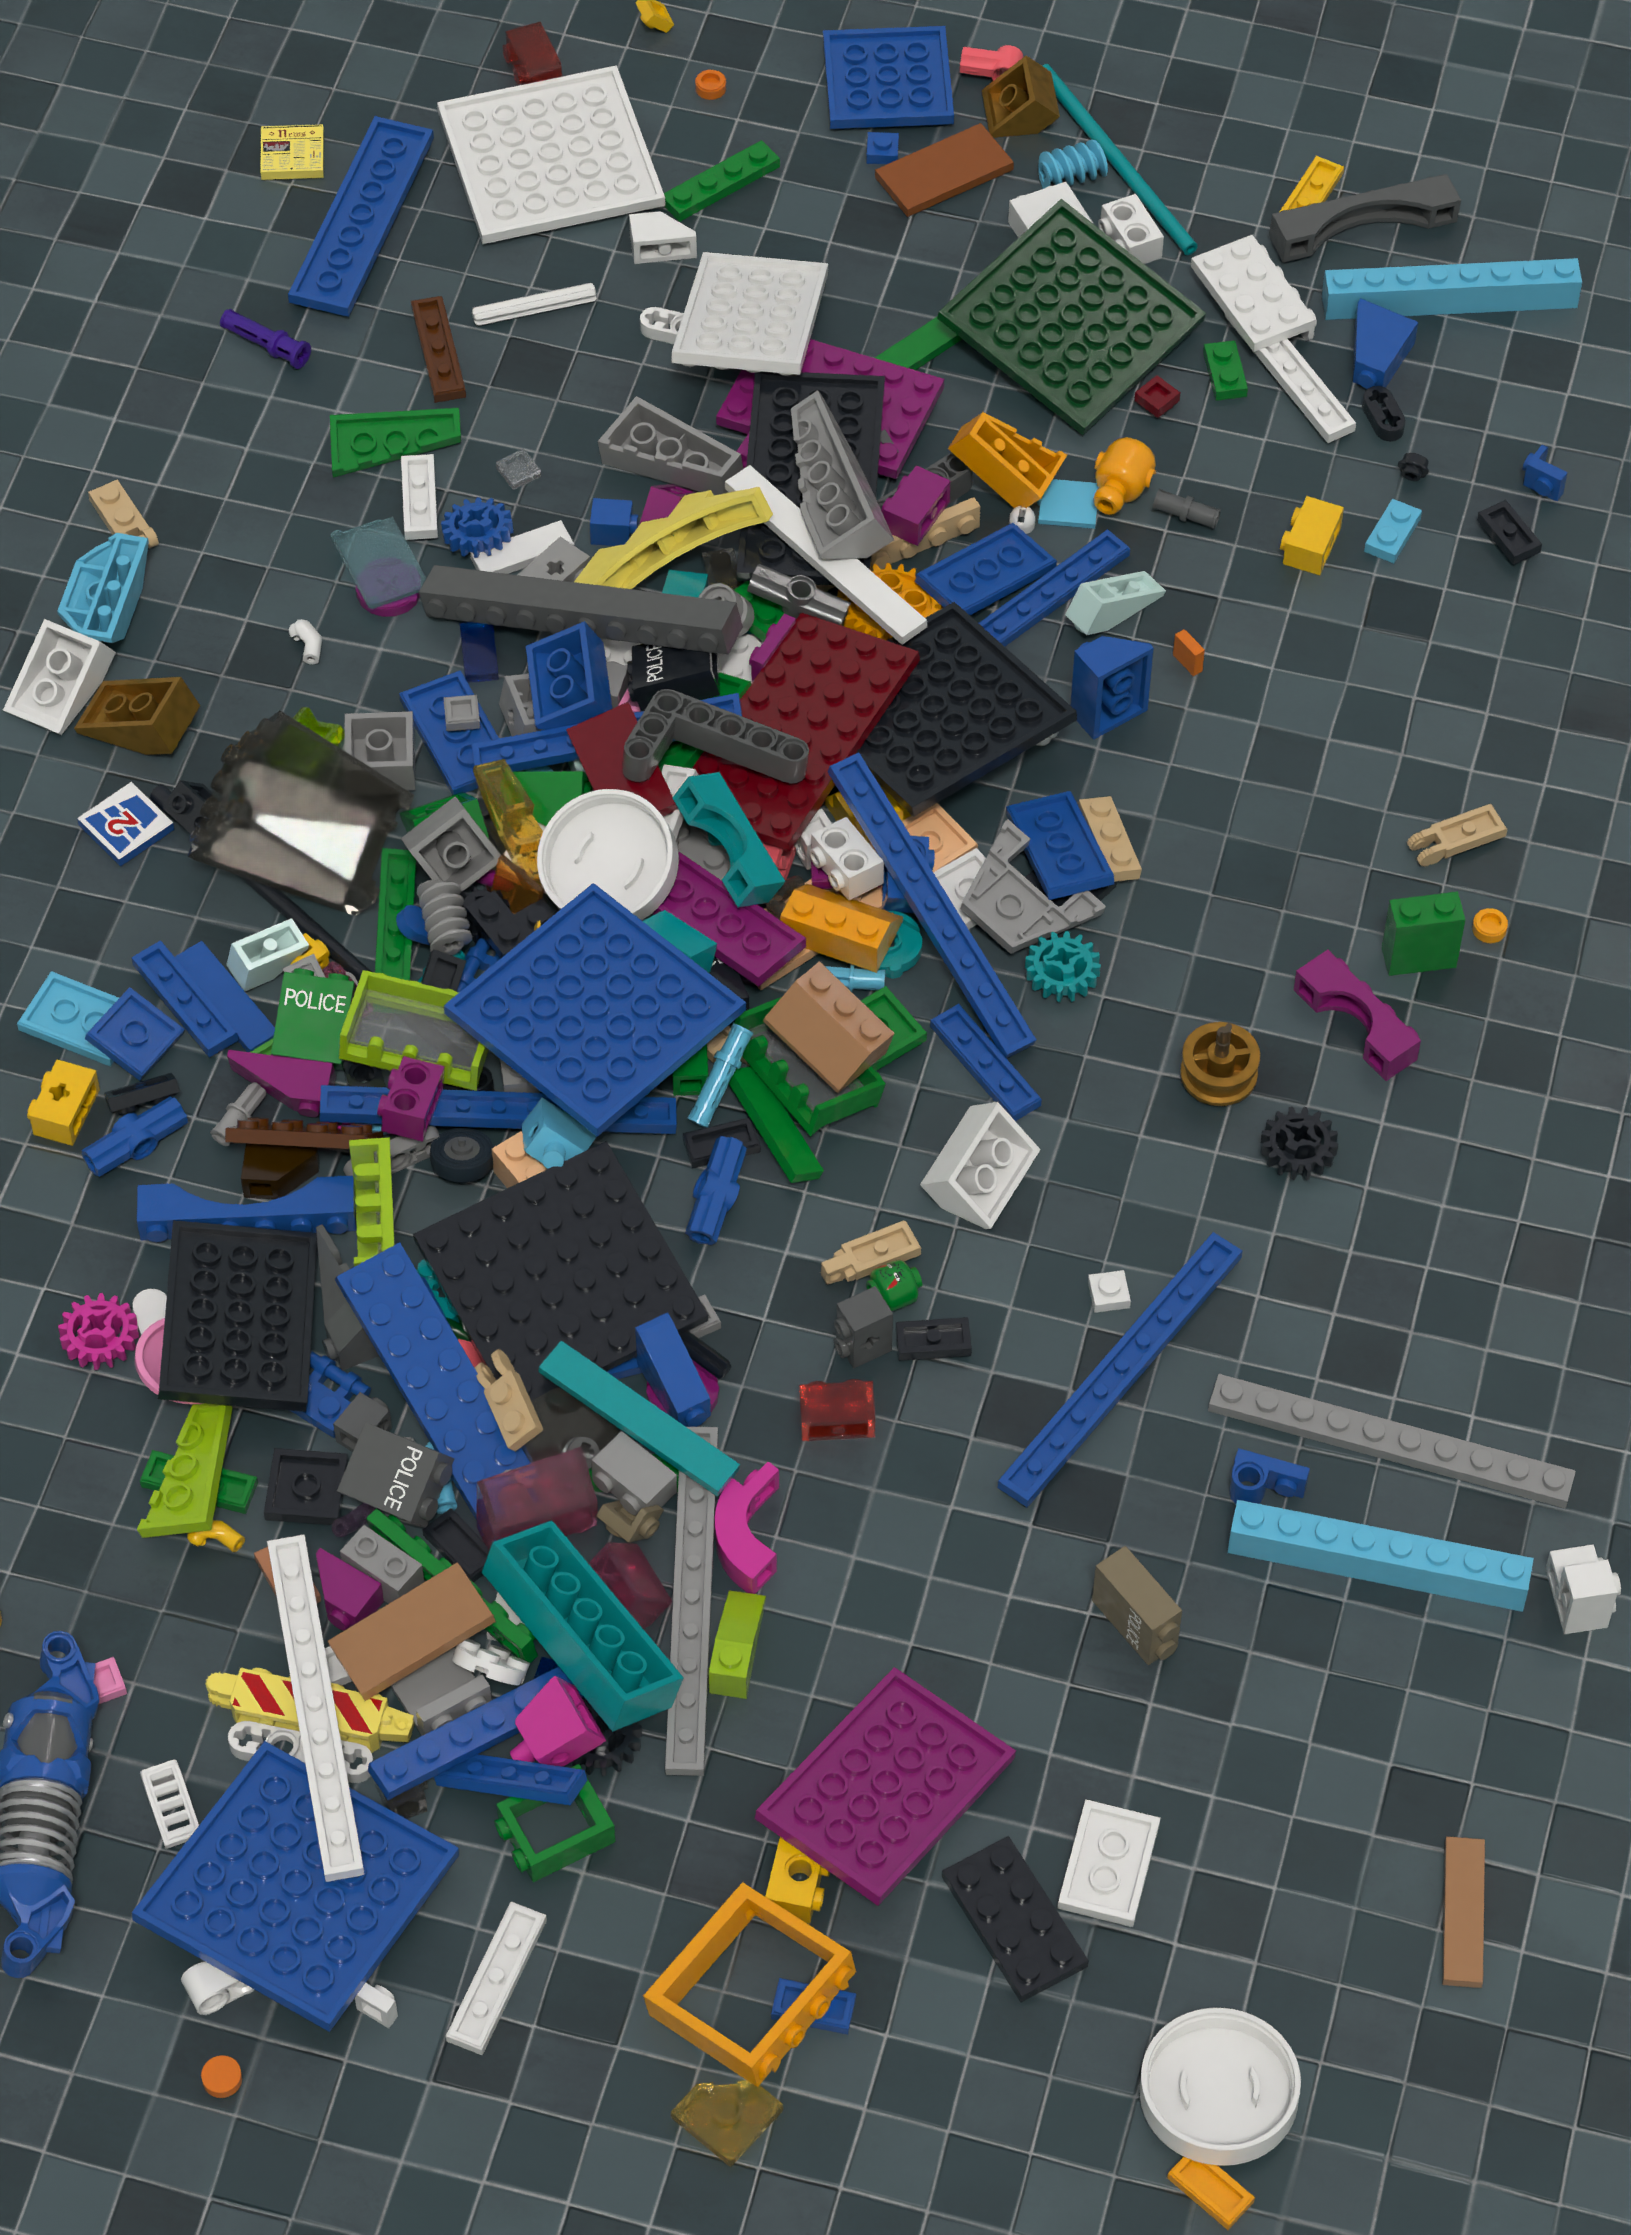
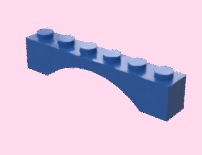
M317 1177L303 1188L287 1196L268 1202L246 1205L223 1204L205 1200L186 1192L174 1183L138 1185L137 1225L140 1240L162 1242L166 1239H171L173 1220L316 1233V1227L323 1224L326 1231L332 1234L356 1231L354 1177Z

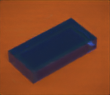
M476 622L460 623L466 681L499 680L493 625Z

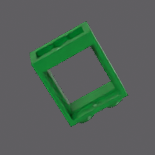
M579 1764L571 1767L575 1769H582ZM588 1779L574 1801L590 1828L537 1854L532 1849L516 1818L547 1802L510 1797L496 1804L498 1819L494 1820L496 1830L503 1842L509 1839L514 1848L511 1854L518 1870L521 1873L527 1871L532 1882L538 1881L616 1842L614 1824Z

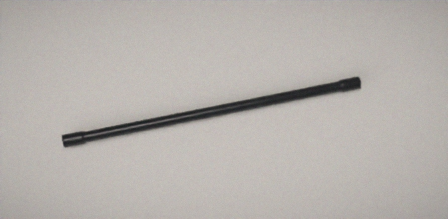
M160 784L151 792L150 800L169 817L173 818L163 809V805L172 791L164 784ZM219 835L211 847H207L288 920L292 918L303 934L307 933L312 939L322 941L329 950V957L345 971L352 973L358 983L363 970L372 972ZM408 1013V1015L394 1014L438 1054L448 1053L453 1057L454 1065L471 1067L473 1058L464 1050L459 1049L431 1023L411 1016V1013Z

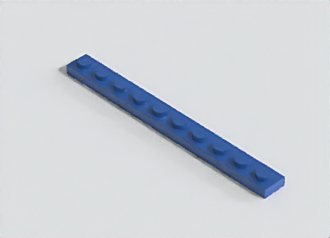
M858 752L831 765L828 769V774L876 852L884 861V865L996 1047L1006 1058H1009L1033 1046L1037 1039L861 754Z
M321 1085L320 1122L382 1124V1116L377 1115L378 1105L381 1096H388L390 1089L386 1087ZM443 1090L429 1126L522 1129V1123L542 1097L561 1110L563 1109L543 1093ZM643 1097L603 1132L676 1134V1098Z
M1213 1232L998 1480V1489L1028 1508L1240 1261L1243 1251Z

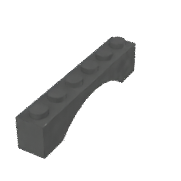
M1447 174L1428 177L1273 213L1269 237L1282 262L1312 256L1319 246L1330 237L1345 229L1361 224L1400 222L1429 229L1455 223L1458 220L1461 198Z

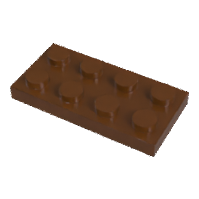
M260 1117L237 1120L236 1126L227 1127L225 1130V1142L350 1149L349 1140L383 1138V1131L372 1130V1124L351 1123V1125H343L341 1128H338V1122L316 1121V1123H309L305 1127L303 1126V1120L282 1119V1122H272V1125H269V1118Z

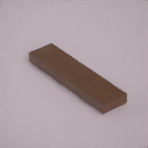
M437 296L411 301L412 313L434 402L466 398V389L443 297Z

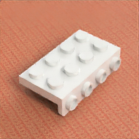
M1253 235L1191 258V268L1253 352L1299 334L1306 341L1313 339L1314 329L1317 324L1314 312L1310 308L1307 309L1301 301L1297 289L1289 285L1282 269L1279 266H1275L1269 258L1266 248L1260 245Z

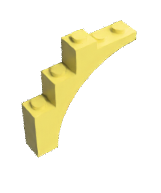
M760 487L713 495L711 490L684 495L668 517L641 522L625 544L599 549L574 582L633 589L653 572L678 556L724 534L768 522L773 513Z

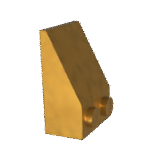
M182 677L103 681L74 729L78 734L145 755L172 754L187 727L191 724L200 704Z

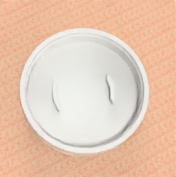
M602 789L588 792L565 804L547 824L540 839L537 854V868L541 884L559 910L594 883L640 920L648 917L664 902L674 885L679 863L675 836L660 812L641 796L618 789Z
M1228 2008L1195 2010L1169 2022L1156 2034L1149 2044L1141 2069V2107L1153 2132L1165 2145L1176 2153L1193 2161L1210 2165L1227 2166L1246 2163L1274 2149L1291 2129L1298 2110L1301 2076L1299 2065L1291 2047L1283 2036L1262 2019L1243 2011Z

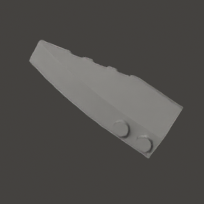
M817 390L791 408L793 436L798 447V453L795 454L796 465L800 468L798 487L802 492L803 502L800 503L801 513L818 553L823 559L868 558L894 541V538L851 447L824 398Z

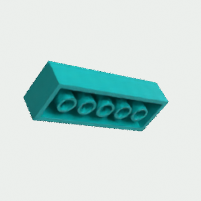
M552 1520L492 1543L482 1570L483 1575L612 1732L672 1708L684 1677Z

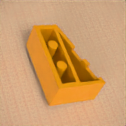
M982 412L960 428L948 449L1013 508L1018 506L1027 508L1042 498L1068 454L1060 450L1055 453L1043 447L1042 441L1036 438L1029 440L1017 434L1016 428Z

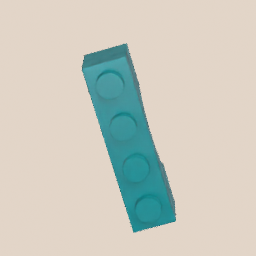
M720 772L689 776L672 798L688 825L709 832L726 849L730 859V870L723 877L722 882L735 904L739 908L768 903L785 883V880Z

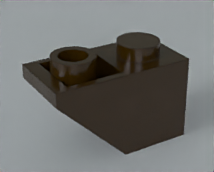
M246 1143L241 1173L244 1198L274 1200L286 1196L319 1172L320 1163L317 1147Z

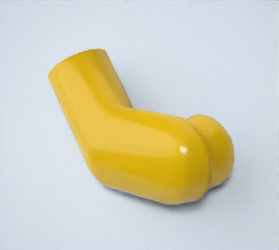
M213 1520L212 1529L209 1531L187 1534L188 1541L196 1546L205 1545L207 1538L218 1540L232 1552H237L245 1542L244 1536L221 1520Z

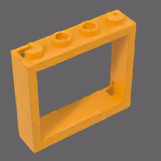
M742 1882L643 1997L649 2016L758 2087L771 2071L774 2073L777 2071L781 2059L791 2048H796L802 2042L810 2025L816 2019H820L826 2014L831 2001L839 1991L849 1987L848 1981L856 1973L851 1951ZM757 1916L828 1963L751 2053H749L678 2006V2003L753 1917Z

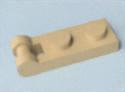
M118 479L88 492L90 502L112 535L122 533L148 538L149 549L159 545L154 530L148 526Z

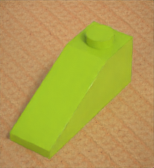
M729 1590L715 1638L709 1668V1693L747 1699L766 1596Z

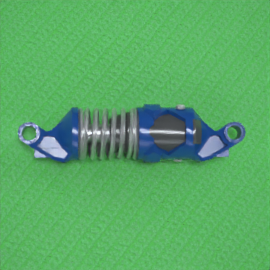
M64 1631L49 1633L44 1638L42 1644L40 1668L49 1680L35 1692L13 1702L3 1720V1726L6 1730L3 1749L0 1751V1836L3 1835L6 1839L0 1841V1848L5 1851L0 1854V1905L8 1911L19 1927L5 1939L1 1966L6 1974L14 1978H24L30 1975L48 1952L60 1954L63 1932L68 1927L72 1918L75 1899L72 1895L73 1877L71 1871L75 1867L73 1857L76 1854L75 1843L78 1840L76 1831L80 1827L78 1817L81 1814L80 1806L83 1798L88 1793L91 1761L88 1759V1754L93 1745V1739L90 1738L92 1721L97 1715L100 1699L97 1687L93 1683L96 1663L85 1662L74 1637ZM53 1651L63 1652L66 1656L63 1658L53 1657L50 1653ZM63 1841L66 1845L59 1847L53 1843ZM18 1844V1848L9 1846ZM60 1854L64 1858L61 1860H57L51 1856ZM21 1949L26 1951L29 1957L25 1959L15 1958L11 1952Z

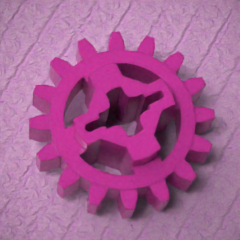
M99 1293L96 1301H92L86 1295L84 1296L85 1304L71 1303L73 1313L63 1312L64 1324L58 1326L61 1347L67 1351L68 1359L73 1360L78 1357L80 1367L86 1366L88 1362H93L94 1370H98L101 1362H106L109 1368H112L114 1358L117 1357L125 1361L127 1359L125 1349L135 1350L134 1339L139 1338L136 1314L131 1313L130 1305L127 1302L120 1305L118 1296L115 1295L110 1301H105L104 1294Z

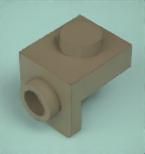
M619 1500L603 1504L596 1516L606 1524V1529L611 1534L623 1538L630 1543L650 1538L660 1525L658 1519L664 1509L659 1505L642 1508L638 1514L632 1515L624 1509Z

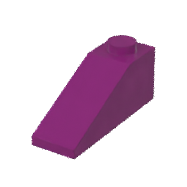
M228 1050L227 1058L231 1070L251 1083H258L265 1089L266 1093L292 1110L298 1111L303 1116L317 1117L320 1114L321 1085L335 1086L336 1073L333 1063Z

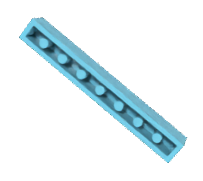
M1578 258L1325 270L1322 302L1325 320L1356 319L1357 304L1360 298L1403 316L1578 308L1582 278Z
M1237 1500L1228 1546V1553L1521 1612H1523L1534 1560L1531 1557Z

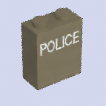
M1126 1546L1097 1564L1093 1586V1603L1147 1665H1150L1157 1659L1165 1660L1171 1656L1178 1647L1182 1609Z

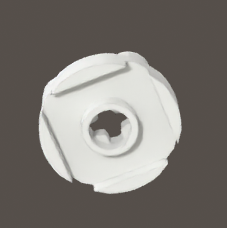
M466 1639L456 1646L452 1661L455 1664L472 1672L476 1669L485 1673L487 1678L506 1684L520 1685L523 1683L530 1663L510 1656V1651L491 1644L488 1650L481 1649V1644L470 1639Z

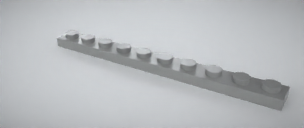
M1218 1374L1209 1402V1412L1565 1509L1576 1472L1572 1469Z
M687 1427L718 1449V1427ZM680 1470L670 1662L684 1679L672 1708L668 1709L665 1772L666 1775L704 1776L716 1495Z

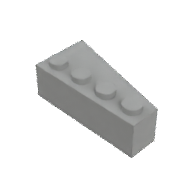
M637 396L598 440L602 464L699 492L711 490L713 495L729 493L725 489V481L743 470L740 453Z

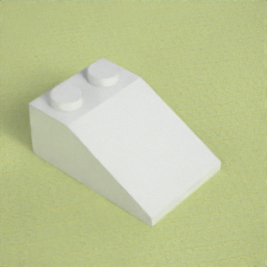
M44 619L3 711L62 735L103 682L116 652L98 640Z

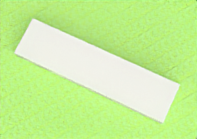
M510 1902L446 2034L447 2042L483 2055L547 1922L545 1914Z

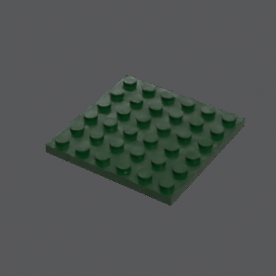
M1060 199L938 312L937 319L1080 434L1084 435L1204 321L1206 312L1063 199Z

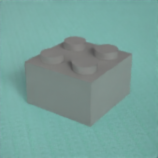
M413 711L345 714L344 769L347 793L415 790V730Z
M456 796L401 838L410 853L432 880L440 879L446 882L458 883L461 886V891L465 890L504 860Z

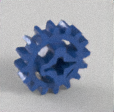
M477 497L474 503L464 499V506L452 505L453 513L445 512V521H441L444 543L450 544L452 552L460 549L461 556H466L469 552H473L475 558L479 557L480 552H485L490 556L492 555L491 549L502 550V542H510V534L514 533L510 510H505L503 503L494 506V499L492 498L487 500L486 503L482 502L480 497Z

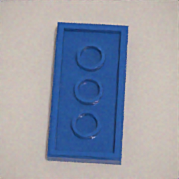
M1011 523L917 573L915 582L941 606L945 607L955 602L967 614L972 615L1044 576L1056 567L1057 560L1017 525Z
M461 670L399 693L400 701L405 711H413L414 727L452 795L460 792L466 793L504 778V774L477 779L475 773L472 744L499 739L479 702V729L446 730L443 697L474 695Z
M1071 791L1006 806L1008 819L1030 838L1029 845L1024 849V852L1048 900L1114 885V874Z

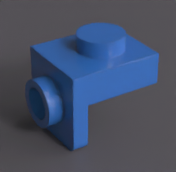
M1542 444L1535 454L1531 452L1527 456L1523 464L1522 470L1525 471L1523 485L1557 502L1564 494L1568 472L1546 462L1548 447Z

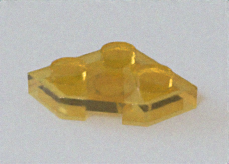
M748 2080L737 2081V2084L713 2085V2082L697 2083L671 2111V2118L729 2167H732L783 2112V2104L762 2086L756 2087Z

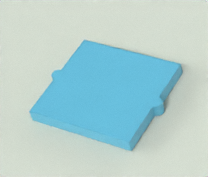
M1053 479L1042 498L1037 501V504L1040 506L1038 524L1095 529L1098 509L1094 504L1093 498L1098 489L1097 483Z

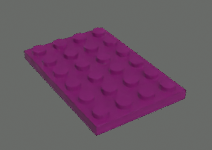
M812 339L809 341L801 372L885 376L881 431L885 429L894 444H882L880 442L878 474L897 479L944 389V379ZM741 370L716 415V425L746 434L750 432L755 373Z
M894 1667L756 1810L755 1819L879 1906L1015 1758L1016 1750Z

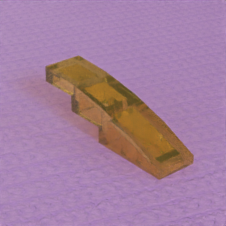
M505 759L474 766L473 773L483 800L514 866L527 888L542 885L537 868V854L543 830L532 815L534 809L533 802Z

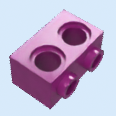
M403 1056L399 1068H393L388 1081V1089H390L388 1096L382 1095L378 1105L377 1115L382 1116L383 1132L423 1142L443 1091L445 1066Z

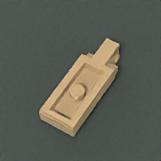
M903 1220L841 1244V1249L834 1253V1258L821 1262V1275L827 1285L842 1281L844 1278H846L847 1282L854 1281L855 1279L858 1280L870 1275L872 1270L895 1260L907 1261L920 1256L922 1248L907 1222Z

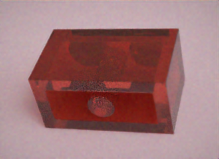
M541 22L506 31V44L503 45V53L506 62H512L513 73L518 84L522 83L524 85L562 77L561 62Z
M851 1379L841 1383L814 1381L809 1384L799 1385L802 1441L875 1438L876 1418L873 1381Z

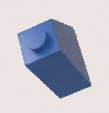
M1360 298L1357 304L1355 319L1353 382L1366 389L1372 386L1386 388L1415 344L1418 322Z
M667 1312L635 1327L637 1365L667 1414L685 1427L701 1425L711 1416L710 1396L669 1313Z

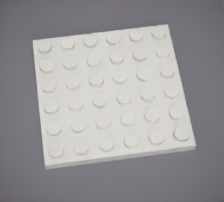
M617 65L437 102L438 114L483 244L665 206L663 190Z

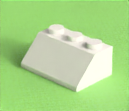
M999 1102L970 1106L920 1185L942 1209L984 1229H991L1041 1149Z

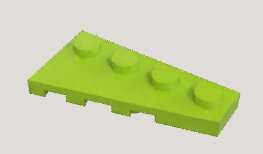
M207 1403L192 1405L176 1440L178 1449L174 1457L167 1461L163 1469L165 1478L159 1491L154 1490L150 1498L149 1505L151 1509L146 1519H141L137 1527V1531L142 1538L209 1531L212 1529L232 1414L231 1405Z

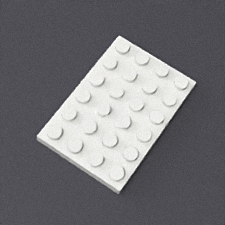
M703 252L672 349V363L683 364L688 367L699 365L715 367L720 370L731 368L747 370L753 373L763 371L779 373L785 376L800 375L827 280L828 263Z

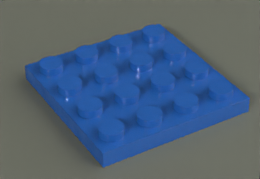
M945 26L823 30L830 129L954 124Z

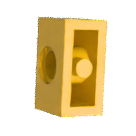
M780 1837L765 1897L805 1923L810 1924L813 1911L820 1912L823 1904L825 1888L819 1887L821 1877H829L830 1872ZM796 1873H803L809 1878L804 1881H796L791 1876Z

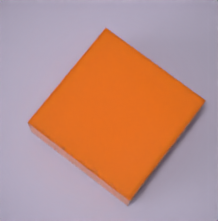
M1183 629L1175 634L1173 656L1192 676L1199 674L1203 671L1205 649Z

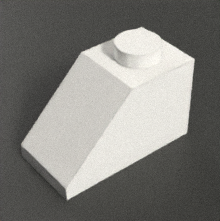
M661 211L629 214L634 264L697 258L696 232Z

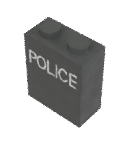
M365 1422L337 1491L411 1523L427 1527L429 1520L437 1512V1500L442 1488L451 1478L452 1464L455 1458Z

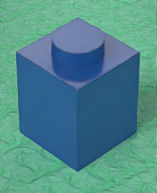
M593 498L590 518L591 545L618 546L625 544L639 525V515L633 514V502L630 500Z

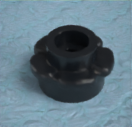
M1406 453L1403 459L1398 462V467L1402 472L1401 475L1408 480L1419 481L1420 478L1426 477L1429 473L1427 468L1429 461L1420 454Z

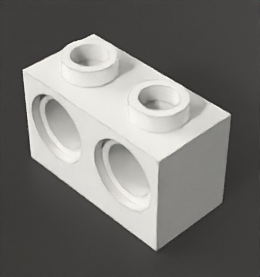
M1136 194L1102 205L1101 219L1098 221L1099 229L1144 264L1162 258L1164 236Z
M847 817L811 834V850L809 854L813 864L817 868L823 869L828 875L832 887L836 891L840 890L848 901L884 884V861Z

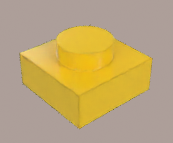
M637 0L635 2L641 13L640 19L650 29L657 28L667 33L674 26L664 4L656 0Z

